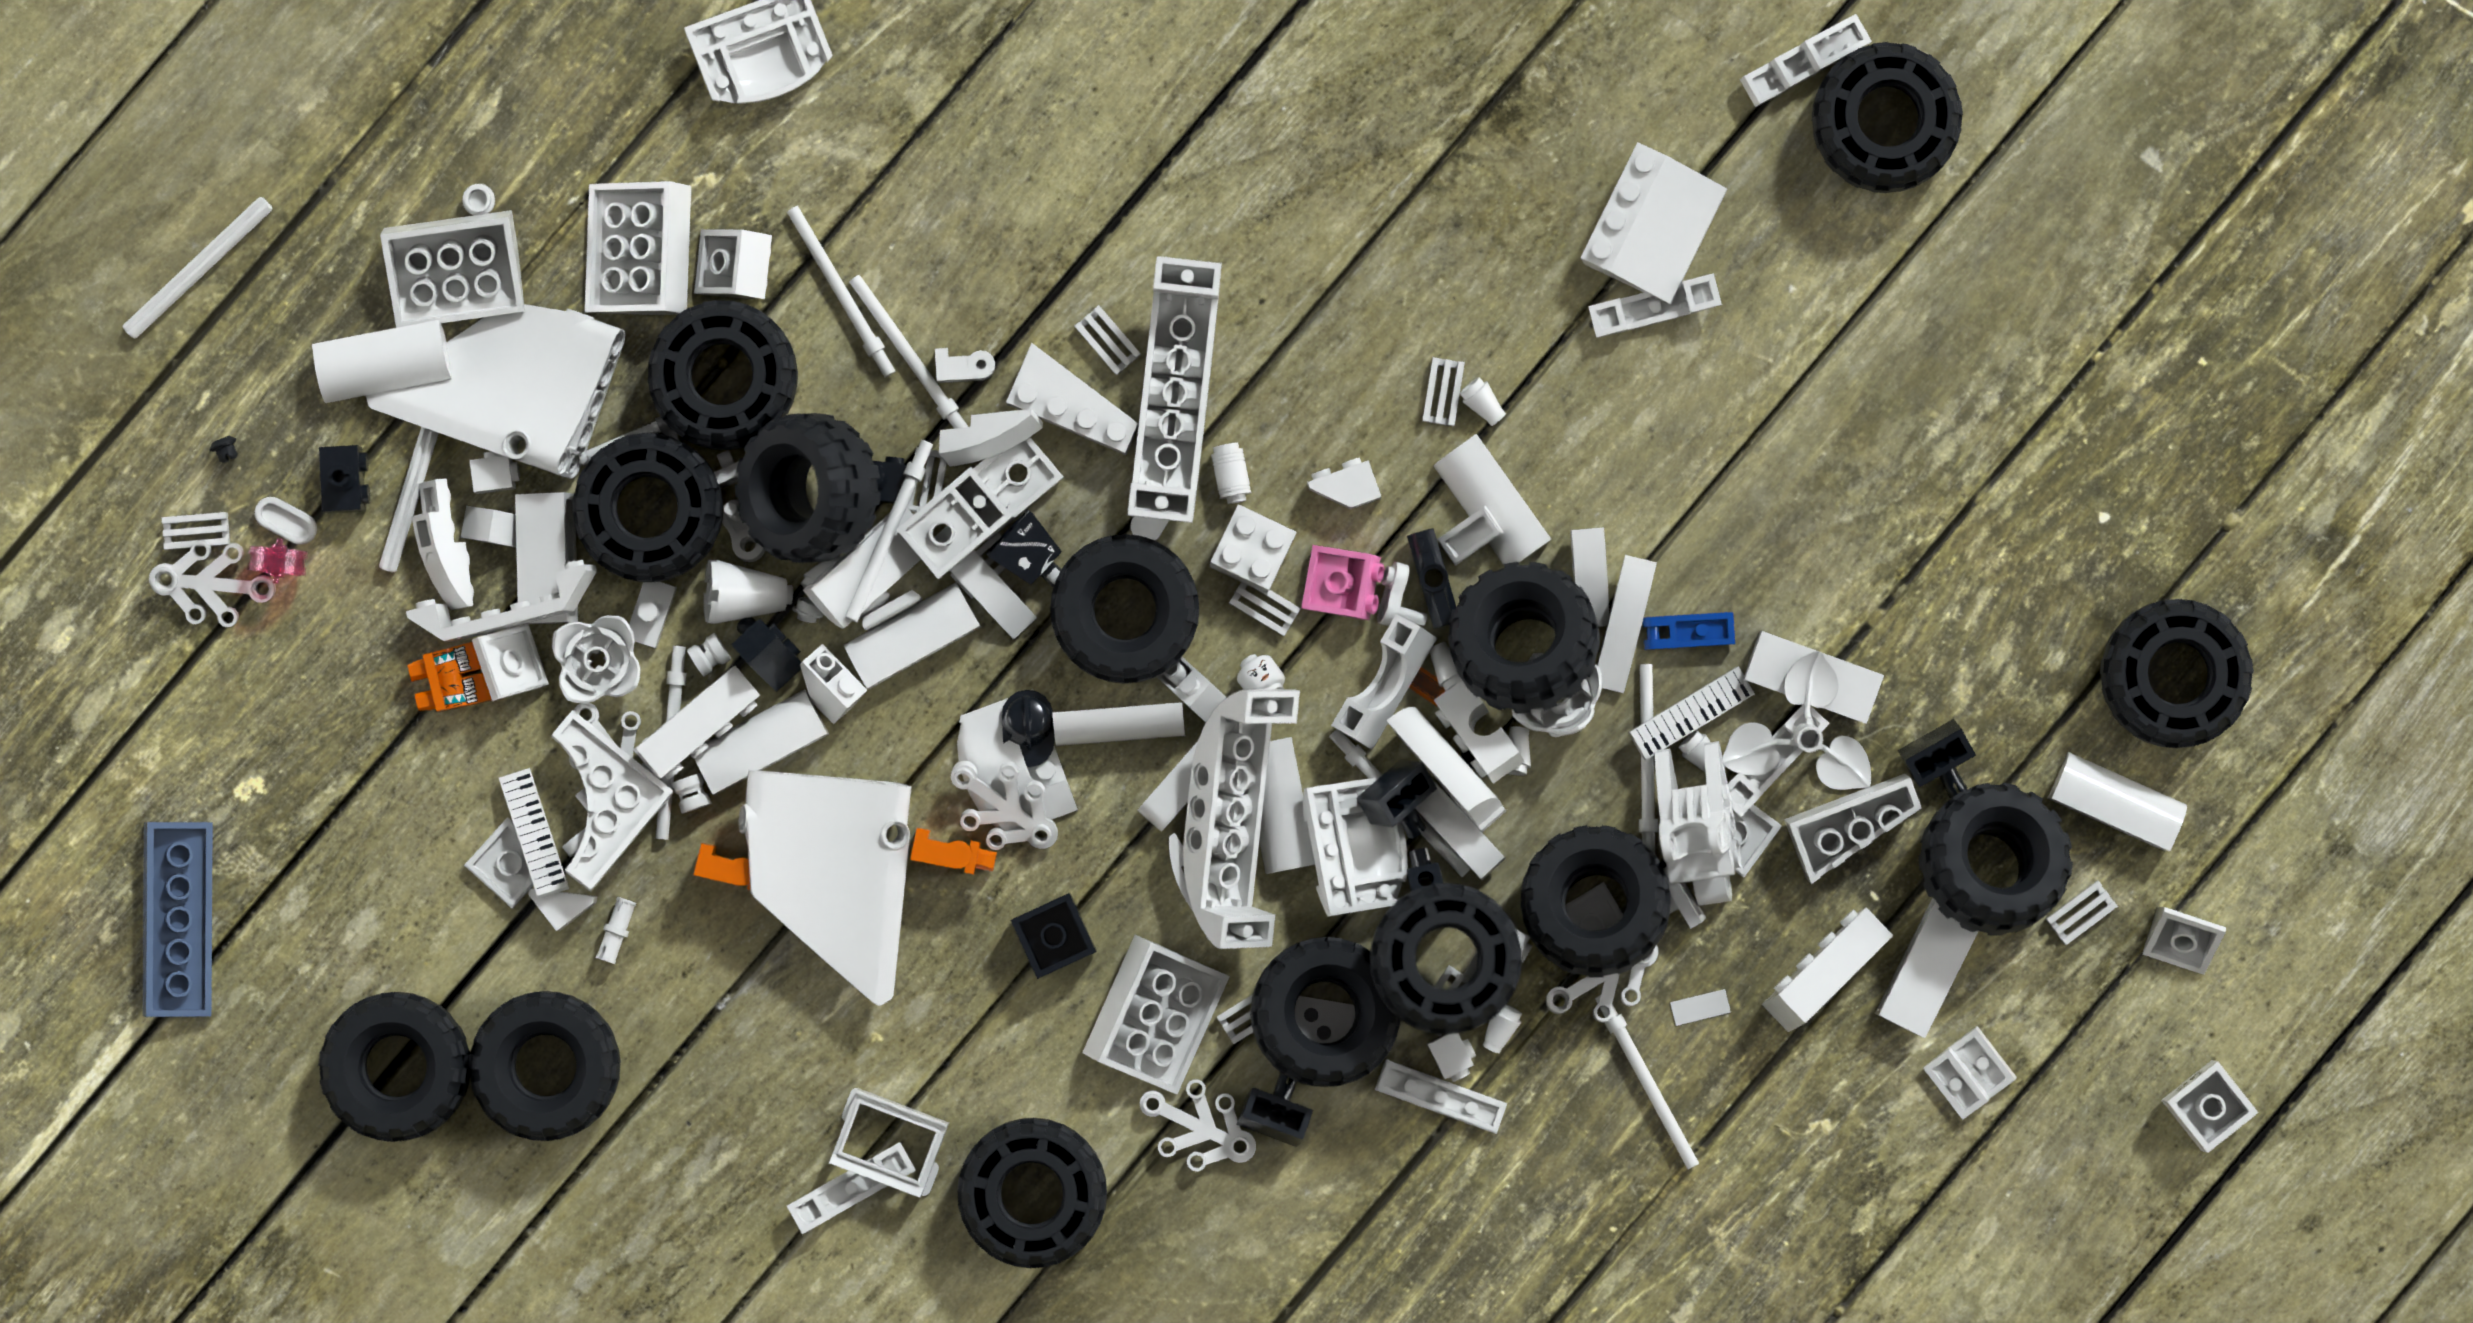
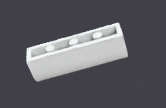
M439 320L312 344L316 376L325 403L452 379L446 335Z
M1477 434L1433 465L1469 517L1484 506L1488 508L1504 532L1488 543L1503 565L1521 562L1551 540Z
M565 492L515 494L518 602L529 601L530 605L541 603L540 597L559 593L555 572L564 570V564L577 561L576 528L572 512L574 494ZM578 605L575 611L526 624L578 622Z
M906 507L898 527L913 516L908 507ZM889 514L866 533L864 539L850 552H845L803 590L815 606L840 628H845L852 622V620L846 618V614ZM898 531L894 535L862 612L921 560Z
M957 582L849 641L844 644V647L866 689L869 690L979 629L981 625Z
M1760 631L1746 669L1744 680L1785 694L1784 680L1790 668L1801 657L1816 650ZM1822 653L1834 669L1839 682L1836 698L1829 705L1822 708L1867 724L1884 675Z
M806 689L729 729L721 737L718 738L716 736L705 742L708 748L694 759L713 795H717L747 779L749 770L762 771L829 735V732L814 704L811 702Z
M1182 702L1052 713L1056 746L1185 736Z
M1416 707L1405 708L1386 720L1402 742L1420 762H1423L1428 771L1478 826L1503 805Z
M1292 737L1270 741L1259 838L1266 874L1315 865L1308 823H1304L1303 792Z
M2070 752L2067 753L2047 798L2163 851H2171L2187 810V805Z
M1934 898L1931 899L1875 1012L1876 1015L1923 1038L1926 1037L1978 931L1973 933L1961 928L1960 923L1952 917L1947 919L1938 910L1940 906Z

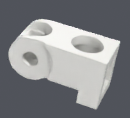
M948 348L935 349L937 383L983 381L990 378L995 372L994 358L987 351H975L970 356L949 357Z

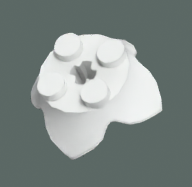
M606 615L598 618L592 624L571 622L554 631L552 649L555 658L562 666L559 686L568 701L590 703L606 695L621 697L637 688L641 669L633 651L635 643L634 633L623 617ZM602 651L605 654L603 659L606 660L604 666L598 665L594 669L591 666L593 661L590 660V656L593 653L600 654Z
M1533 653L1529 661L1540 657L1544 653ZM1595 664L1590 677H1587L1586 680L1584 679L1580 684L1581 689L1571 698H1562L1564 701L1557 703L1558 706L1545 711L1543 707L1531 709V713H1515L1512 709V716L1517 722L1528 729L1548 732L1552 737L1574 734L1582 730L1592 720L1595 713L1594 707L1601 693L1602 673L1600 667Z

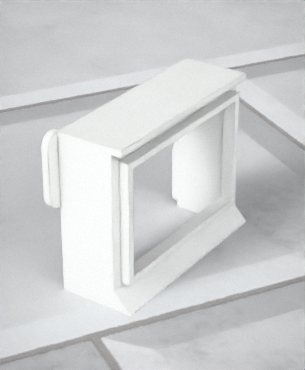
M852 1089L842 1113V1118L845 1122L829 1163L917 1197L928 1195L939 1170L935 1159L949 1122L862 1089ZM860 1103L936 1132L918 1180L842 1152Z

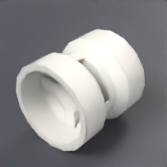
M715 633L706 637L702 645H693L687 649L688 654L703 677L711 673L715 665H723L731 660L727 650Z
M701 773L671 783L674 793L679 795V807L682 814L712 804L709 794L704 792V779ZM698 792V794L688 798L686 797L687 795Z

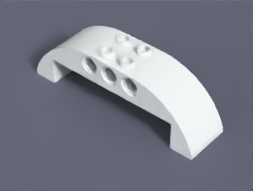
M1157 256L1128 516L1193 522L1222 263Z
M1241 690L1233 693L1224 699L1212 712L1197 742L1191 769L1184 833V874L1188 896L1196 919L1207 938L1219 949L1272 947L1275 915L1252 907L1272 723L1297 722L1299 690Z

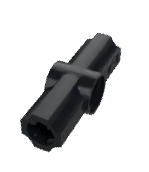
M1434 528L1407 535L1433 629L1449 625L1452 610L1456 609V603ZM1429 570L1439 571L1443 577L1442 584L1438 587L1428 586L1424 579L1425 573Z

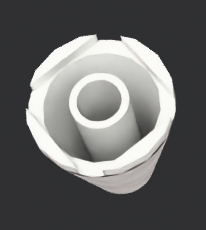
M708 560L704 581L707 582L706 593H704V617L707 623L717 624L785 611L786 604H792L793 587L792 585H787L786 578L719 560Z

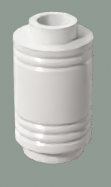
M1238 443L1213 447L1214 454H1211L1220 499H1227V504L1246 501V494L1252 492L1249 486L1250 482L1244 461L1243 448H1239Z

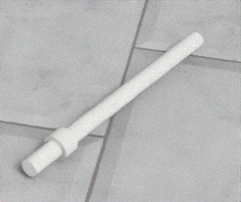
M799 207L791 208L787 211V214L863 340L864 345L862 347L868 357H873L885 378L892 375L896 371L884 352L885 346L880 337H875Z
M857 275L851 279L849 283L938 406L936 410L943 419L947 418L954 429L968 427L957 411L959 410L957 404L952 398L948 399L862 277Z
M921 440L912 462H908L903 473L906 477L846 614V618L858 622L917 482L922 481L926 469L924 465L933 447V444L925 440Z
M673 646L671 671H667L666 684L670 685L666 722L680 711L682 685L686 686L687 673H684L686 647ZM663 776L661 781L673 790L671 783L674 782V776L669 780L666 776ZM672 795L658 811L655 839H669Z
M1640 664L1641 725L1653 718V664ZM1641 756L1642 819H1639V832H1642V842L1655 854V832H1658V819H1655L1654 756L1647 760H1644Z
M1336 729L1329 736L1346 754L1344 758L1352 767L1356 765L1368 779H1378L1382 776L1378 769L1365 757L1367 753L1359 745L1355 746L1342 732ZM1418 813L1426 826L1424 832L1418 828L1422 833L1421 835L1463 877L1471 868Z
M1599 995L1598 997L1595 998V1000H1596V1002H1597L1598 1004H1599L1601 995ZM1612 1004L1613 1016L1608 1022H1605V1025L1610 1034L1614 1033L1683 1162L1687 1169H1690L1699 1164L1627 1032L1625 1028L1627 1023L1622 1014L1618 1015ZM1600 1007L1605 1018L1609 1016L1608 1009Z

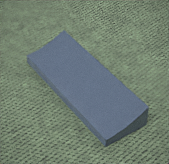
M144 822V1017L211 1016L213 822Z

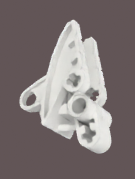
M1719 741L1704 744L1707 785L1678 789L1671 750L1665 749L1655 752L1660 812L1659 833L1664 861L1667 864L1670 884L1693 881L1696 901L1699 906L1732 901V888L1729 876L1734 875V869L1742 867L1739 842L1737 839L1733 840V837L1736 835V826Z

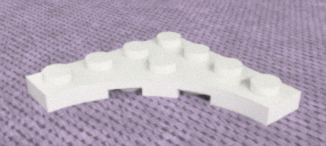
M572 710L553 732L552 738L568 753L582 778L587 799V824L581 845L565 872L591 892L673 794V790Z

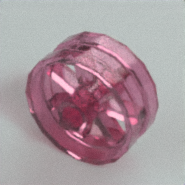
M277 538L276 544H271V547L249 546L250 562H248V571L268 573L269 577H273L272 583L279 584V578H284V575L306 576L307 568H305V563L308 559L307 551L287 549V546L283 545V539Z

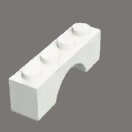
M1396 614L1380 641L1382 661L1374 680L1362 693L1346 699L1331 726L1373 750L1388 724L1386 720L1394 714L1437 638L1422 627Z

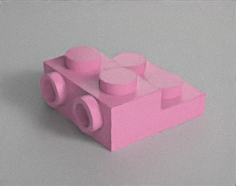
M1313 545L1301 608L1370 621V615L1377 612L1379 598L1377 595H1374L1376 582L1380 583L1384 577L1385 568L1384 564L1380 563L1381 557L1373 554Z

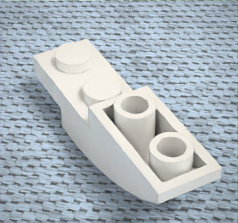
M435 479L419 483L423 514L412 516V521L424 566L441 598L451 610L473 606L474 589L470 582V557L466 550V542L454 543L455 526L451 519V494L447 486V479Z

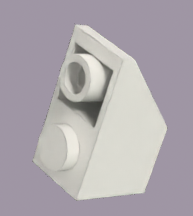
M1360 457L1342 463L1343 469L1331 473L1330 468L1311 474L1313 480L1307 482L1310 491L1348 509L1381 499L1369 460L1361 462Z
M823 644L800 664L811 702L833 724L853 708L867 692V689Z
M1183 657L1166 672L1156 676L1205 722H1207L1217 706L1227 698Z

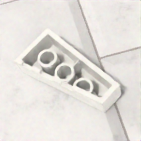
M1031 343L1006 401L1007 405L1018 410L1032 409L1040 419L1126 455L1138 429V423Z
M1902 774L1784 820L1805 877L1813 884L1826 872L1842 864L1852 854L1871 844L1874 839L1884 832H1888L1922 807L1911 778L1906 774Z
M1867 907L1858 913L1854 909L1840 921L1843 927L1836 934L1832 931L1828 933L1818 943L1820 949L1813 956L1810 953L1807 954L1796 965L1798 970L1791 977L1785 976L1774 987L1776 991L1762 1003L1765 1009L1787 1032L1805 1024L1893 936Z

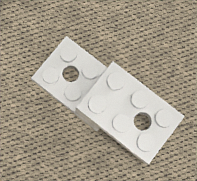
M1031 437L1009 450L984 459L976 467L968 468L896 530L933 574L940 579L987 538L991 539L1064 477ZM1016 464L1024 465L1027 468V478L1022 482H1014L1009 477L1011 467ZM940 524L948 525L952 531L951 538L945 543H939L933 537L935 527Z

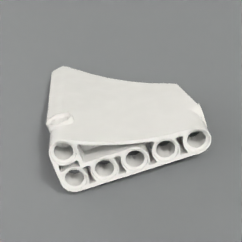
M524 304V312L484 317L447 342L452 379L366 395L368 406L376 411L551 473L573 479L578 474L582 465L579 456H582V453L587 451L624 345L625 331L568 308L566 311ZM522 439H524L526 442V448L521 454H519L517 446L518 443Z
M749 770L746 804L742 805L739 814V831L741 834H745L747 840L750 892L752 896L871 1002L878 1006L883 1005L892 999L894 995L910 830L907 824L911 786L888 781ZM895 825L898 829L897 837L889 842L886 838V832L889 827Z

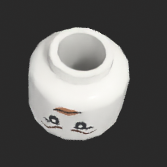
M1254 654L1241 662V670L1238 673L1237 681L1243 690L1284 689L1285 676L1270 656L1261 655L1257 657Z

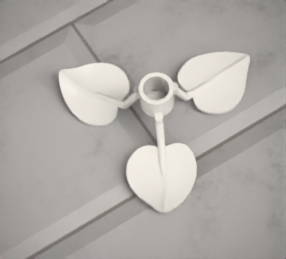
M1814 651L1801 657L1793 664L1785 677L1784 693L1787 700L1795 705L1804 704L1805 723L1796 727L1793 738L1772 740V734L1766 726L1756 722L1743 724L1730 736L1722 756L1723 765L1736 773L1741 772L1743 775H1762L1773 770L1779 763L1780 755L1774 746L1798 745L1805 752H1814L1818 749L1825 752L1817 759L1816 771L1819 779L1826 786L1837 790L1870 787V762L1860 743L1854 738L1840 735L1835 737L1830 746L1827 747L1822 744V733L1812 724L1813 719L1811 718L1810 705L1816 708L1826 707L1836 698L1839 689L1838 677L1822 652Z

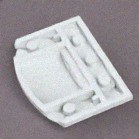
M758 0L684 27L712 101L720 102L721 100L730 103L747 104L779 97L793 91L813 78L824 63L828 62L832 57L811 0Z
M1007 699L960 716L959 723H961L957 740L959 762L969 761L973 763L978 771L977 778L1006 798L1005 786L999 778V770L1003 763L1013 762L1019 768L1017 782L1021 807L1025 813L1033 818L1031 802L1025 797V788L1030 781L1034 780L1041 782L1045 787L1043 801L1046 818L1052 820L1078 810L1055 746L1045 762L1038 766L1027 767L1018 744L1010 740L1003 744L1002 710ZM1011 769L1003 770V773L1008 777L1015 774ZM962 774L964 782L968 781V775ZM969 788L967 789L979 811L996 809ZM1038 788L1029 789V792L1034 796L1041 793ZM1014 821L992 823L996 828H1000L1003 831L1023 828Z
M1377 778L1304 789L1303 818L1304 823H1308L1319 882L1316 890L1328 917L1391 907L1401 899L1397 897L1402 882L1407 880L1408 869L1407 846L1403 826L1400 822L1394 827L1370 824L1356 799Z

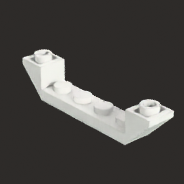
M583 560L564 564V570L555 572L559 593L540 597L541 603L530 605L529 601L518 602L510 605V611L500 613V609L481 612L480 619L471 621L470 617L451 620L448 605L436 604L435 599L416 603L417 609L406 611L407 618L443 641L457 642L575 611L597 572L596 565L584 564Z

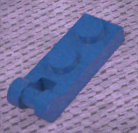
M1733 612L1643 617V627H1646L1647 640H1644V650L1735 645ZM1660 626H1669V638L1660 639Z

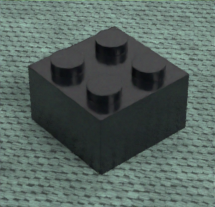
M1071 893L1010 920L1037 979L1097 952Z

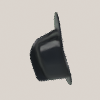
M1022 690L1014 693L1007 699L1002 710L1003 744L1008 741L1018 744L1027 767L1038 766L1045 762L1051 755L1055 742L1051 703L1044 695L1033 690Z

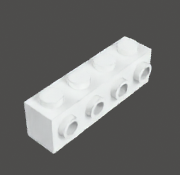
M733 666L633 751L658 779L666 776L669 780L684 768L680 762L688 755L694 759L708 748L705 741L713 734L719 738L733 727L730 720L738 713L744 717L757 706L754 700L760 694L740 670Z

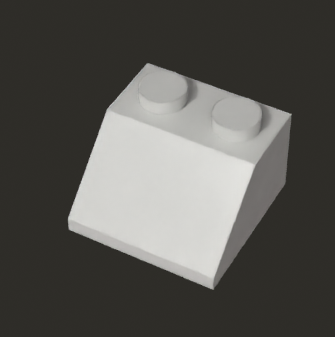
M701 229L694 293L739 299H765L772 235L747 230Z

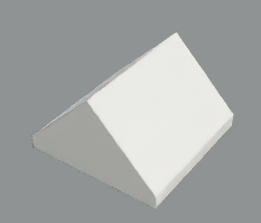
M2157 907L2143 949V955L2204 975L2226 933V927L2166 907Z

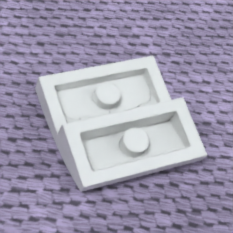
M1978 1026L1944 1050L1923 1068L1962 1120L1987 1103L1991 1097L2017 1078Z

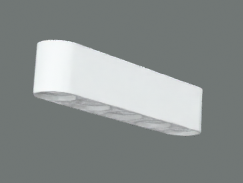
M1197 742L1137 810L1161 832L1188 803L1191 769Z

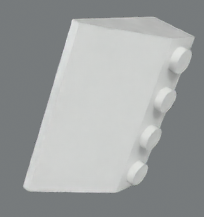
M1637 142L1590 237L1581 260L1584 265L1671 305L1727 192V188L1678 161Z
M670 181L589 184L585 288L586 313L677 315L687 309L691 186Z
M512 210L384 228L380 234L396 328L439 320L440 323L525 311Z
M1134 935L1082 1053L1102 1064L1178 1094L1230 976Z

